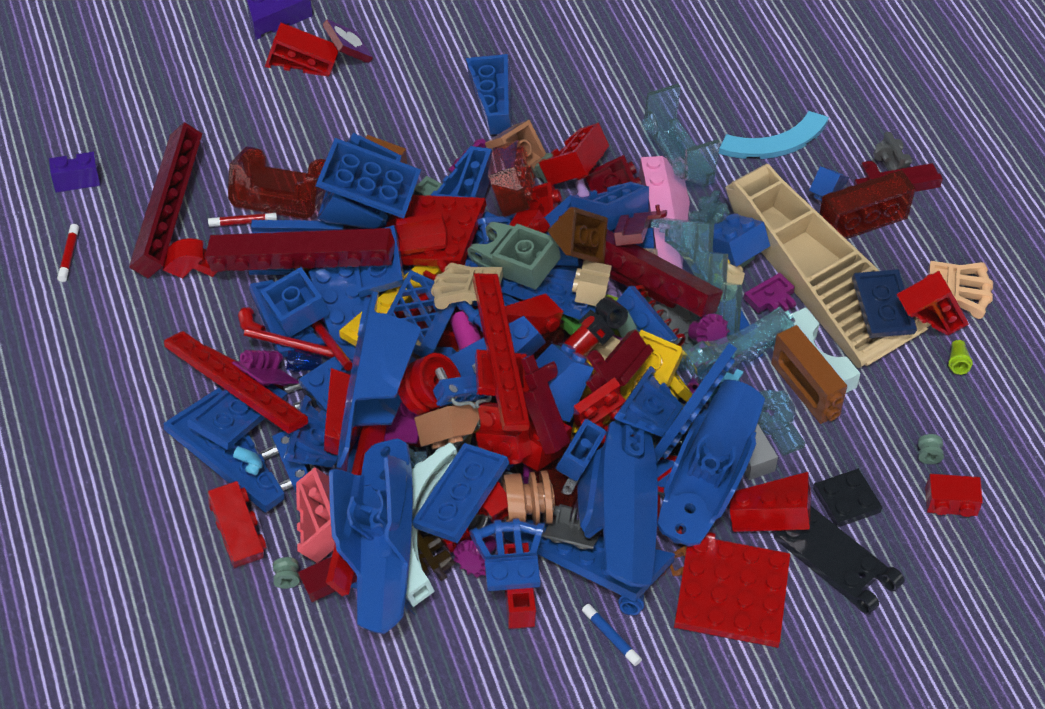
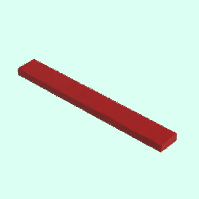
M474 273L472 280L502 428L509 431H528L530 421L498 274Z
M181 331L164 340L165 348L288 434L308 424V416L186 332Z
M387 425L362 426L352 474L361 475L365 453L374 444L384 441ZM335 543L326 584L341 596L349 595L354 571L337 552Z

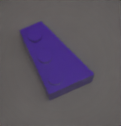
M246 0L255 40L260 39L261 35L266 32H276L280 22L291 26L312 17L311 0Z

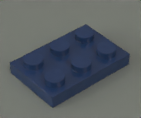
M899 269L853 274L852 281L869 338L916 333L917 326L914 317L908 316L897 296L899 292L905 290Z

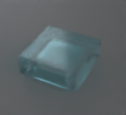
M794 425L775 431L771 435L772 440L783 456L805 448L806 443Z

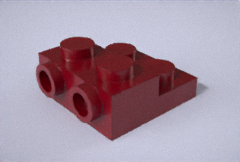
M625 155L590 170L589 175L586 177L590 190H596L597 194L607 192V187L628 182L643 185L639 177H634L637 170L632 161H627Z

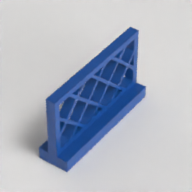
M252 220L251 230L252 233L344 230V225L306 220ZM294 269L249 270V275H288Z
M410 270L387 314L396 317L394 312L403 311L406 318H401L415 325H417L416 322H426L429 328L421 329L418 338L421 345H415L413 353L422 358L434 353L457 306L456 303H451L445 309H437L434 304L435 297L431 294L434 280ZM410 280L420 283L422 287L413 288ZM426 293L429 300L421 301L417 294ZM411 295L414 302L405 303L403 297ZM433 306L436 312L428 314L424 307ZM418 308L421 315L412 316L409 309Z

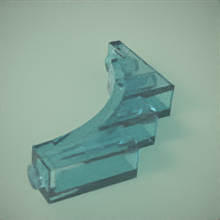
M672 218L651 219V227L660 228V233H665V242L680 253L694 276L723 290L717 312L712 314L722 315V318L728 321L727 328L730 332L727 333V339L729 341L725 342L723 346H727L729 342L739 341L743 285L727 282L728 254L713 252L714 224Z
M780 306L757 322L727 337L714 341H700L695 346L689 342L682 347L685 367L700 385L728 343L737 348L732 356L735 362L728 370L730 371L745 360L748 364L773 347L777 334L795 326L794 323L796 321L788 310L784 312Z

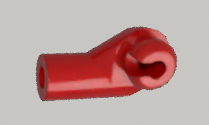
M250 307L240 309L238 319L242 330H245V327L265 331V326L254 322L253 309Z

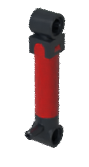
M611 297L601 299L596 305L595 312L590 309L579 320L581 326L564 344L574 347L576 353L585 356L598 343L604 345L615 334L611 328L617 329L626 323L628 319L627 309Z

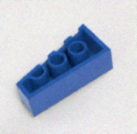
M508 54L466 58L469 78L490 135L500 134L512 126L511 71Z
M525 316L509 323L515 353L526 354V356L533 355L546 343L541 334ZM484 338L448 357L456 365L461 377L476 375L472 365L475 363L476 350H487Z

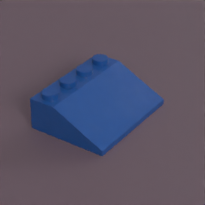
M335 138L317 180L316 187L404 219L421 169Z

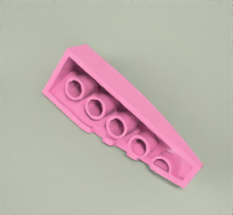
M664 156L641 157L639 178L643 185L649 186V212L656 211L655 205L657 204L660 205V211L667 210L666 217L650 220L649 228H653L654 248L658 249L657 256L682 269L690 205L683 170Z

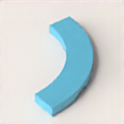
M808 111L803 120L795 127L770 137L743 138L726 134L718 154L746 159V157L767 159L787 155L805 147L806 143L812 139H816L826 127L829 117Z

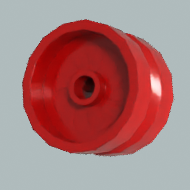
M431 353L408 364L398 394L402 403L411 412L423 415L450 406H438L433 389L439 382L435 373L437 368L442 367L448 379L461 377L456 365L450 358L441 353Z

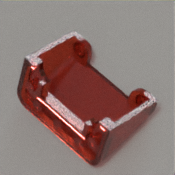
M246 146L229 163L228 199L233 206L238 208L308 219L316 212L324 189L316 187V183L326 160H313L308 167V173L266 167L267 159L264 152L260 149Z

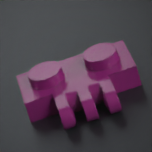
M781 273L744 293L743 299L757 313L768 309L778 317L782 315V312L785 313L789 311V308L792 309L796 306L795 300L790 296L794 293L795 287Z

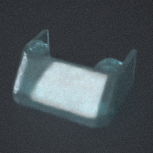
M679 83L647 93L645 115L642 120L643 127L646 132H649L673 167L675 175L703 187L713 184L720 141L716 139L696 146L676 118L681 87Z

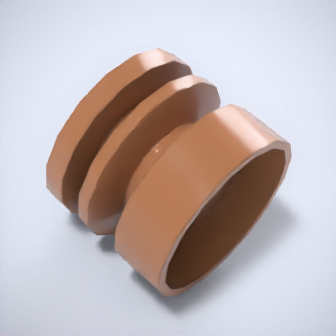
M547 470L540 471L539 483L536 481L535 472L529 473L528 484L523 483L520 473L503 474V489L507 494L508 503L506 522L512 521L514 518H519L520 521L526 522L527 515L531 514L534 524L538 525L540 523V513H542L544 523L552 524L555 500L553 486Z

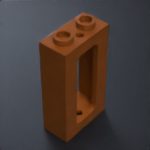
M797 325L778 333L771 361L773 367L820 424L828 420L833 421L837 419L841 414L847 384Z

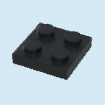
M859 468L814 483V492L833 524L837 527L879 514L882 511L880 502Z

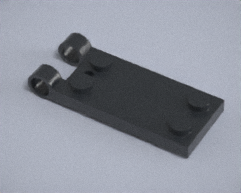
M812 506L810 511V530H777L774 534V539L855 604L864 614H871L879 606V600L876 595L869 590H865L876 579L890 591H896L905 582L904 576L898 569L887 567ZM859 574L864 575L865 578H860Z

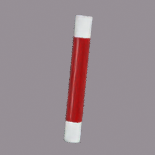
M265 213L208 218L209 227L251 224L252 220H277V214Z
M77 224L70 225L57 277L60 282L67 280L79 231Z

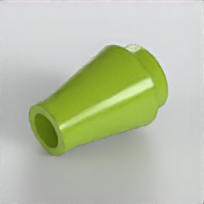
M955 340L951 344L948 366L955 374H966L970 371L973 361L965 342Z

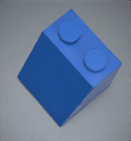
M564 343L562 346L551 344L536 359L538 368L552 361L557 365L558 374L554 379L548 381V385L562 420L570 422L574 414V405L579 403L587 385L586 381L590 378L594 368L586 362L587 358L575 352L576 349Z

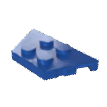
M650 366L614 418L663 437L683 406L672 395L665 383L661 385L653 376L656 371Z
M305 395L298 410L308 416V424L291 433L283 460L332 468L337 461L338 455L324 451L327 413L324 410L318 412L309 404L312 399Z

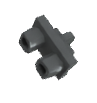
M885 132L884 139L876 145L873 153L874 158L877 161H883L889 171L907 168L912 163L911 156L902 152L904 144L901 139H895L891 132Z

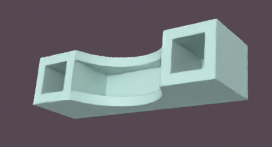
M807 308L782 318L780 332L797 325L847 384L846 393L857 388L861 373L847 357H834L825 354L815 345L814 340L817 337L819 322Z

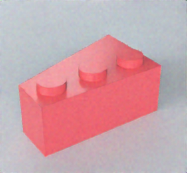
M314 467L296 483L297 510L300 511V522L297 523V531L300 532L301 543L297 544V551L318 563L333 551L335 541L332 538L329 476Z

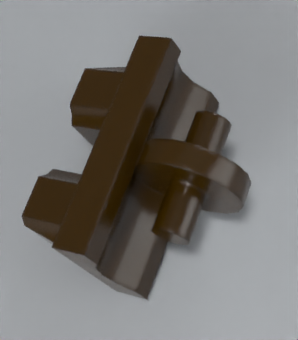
M418 532V546L423 553L419 554V560L425 575L428 574V567L430 565L440 581H443L447 578L444 571L453 566L455 561L447 549L436 556L433 552L444 545L440 537L432 534L422 537Z

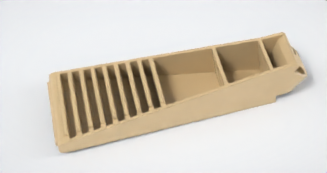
M769 164L755 169L725 187L735 214L764 222L770 247L761 253L776 271L781 273L795 287V294L857 368L870 365L927 331L928 327L931 326L927 322L925 324L920 322L919 318L914 316L917 326L915 334L869 338L852 277L854 273L879 270L797 194Z

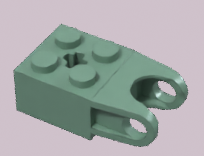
M490 222L485 228L486 235L493 242L489 244H472L467 250L469 257L481 267H502L503 278L535 290L561 258L559 245L552 236L520 224L511 226L498 222Z

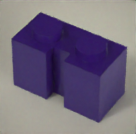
M94 151L76 154L74 159H68L67 156L49 158L50 173L55 193L100 186Z

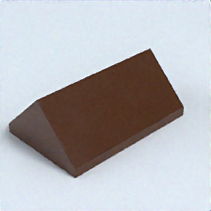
M570 207L547 230L567 256L604 264L608 218L576 207Z

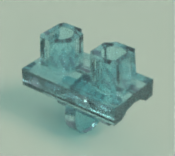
M714 190L710 197L701 196L698 203L700 211H692L690 214L692 226L701 227L702 233L709 230V227L715 223L726 220V217L730 215L727 204L722 203L719 199L720 191Z

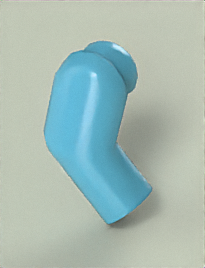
M240 446L235 449L233 457L248 463L245 468L246 472L255 476L258 475L259 469L263 467L258 454Z

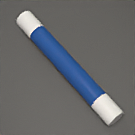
M590 604L583 607L582 612L634 666L642 661V658Z

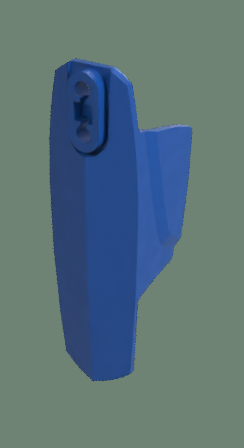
M372 291L371 297L365 296L359 324V337L347 390L336 466L337 469L347 471L349 449L354 427L391 425L402 402L398 390L408 364L416 360L411 355L421 333V328L411 322L386 313H377L379 294L377 291Z
M724 380L707 409H704L701 414L696 416L664 487L665 496L657 521V526L662 535L669 537L674 543H682L688 547L699 545L716 519L722 517L746 471L756 446L755 436L757 432H755L765 401L764 396L752 386L736 380ZM680 526L683 527V534H679L676 532V530H678Z
M615 420L608 425L603 447L595 451L577 482L580 526L587 538H591L603 529L605 572L632 586L648 587L652 584L657 535L658 481L655 450L652 436L647 431Z
M397 438L376 443L367 450L364 456L361 475H354L340 469H331L329 471L332 538L336 543L337 552L357 575V624L368 631L385 634L391 630L403 617L411 550L413 509L412 467L408 444Z

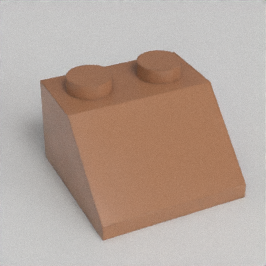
M530 120L515 124L485 142L486 147L492 149L495 163L517 178L534 169L535 165L546 154Z
M454 405L414 417L421 447L431 445L433 450L447 445V441L452 444L464 441L463 436L473 434L479 421L478 408L473 409L471 405Z

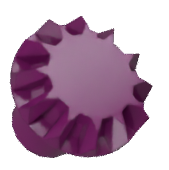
M707 314L701 320H695L690 324L688 334L693 341L698 342L703 350L716 352L719 349H724V343L729 341L727 333L730 330L727 328L728 321L724 320L722 315Z
M492 535L482 539L490 554L496 548V541ZM472 540L459 542L453 551L455 555L454 561L460 564L459 569H465L467 575L473 573L477 578L481 575L485 576L484 560Z

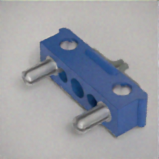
M474 363V364L472 365V368H473V370H474V372H475V374H476V368H475V363ZM442 367L435 370L439 382L433 389L438 406L452 404L456 406L471 405L475 409L480 407L479 403L489 402L492 398L496 397L477 394L476 375L448 379Z
M282 431L272 436L275 446L261 451L263 459H267L278 453L280 454L290 479L279 483L283 491L294 487L296 492V483L308 471L303 463L283 460L291 433L288 434Z

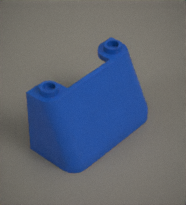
M352 133L347 141L399 162L401 160V155L356 133ZM326 190L317 219L325 223L377 229L379 226L383 227L388 214Z

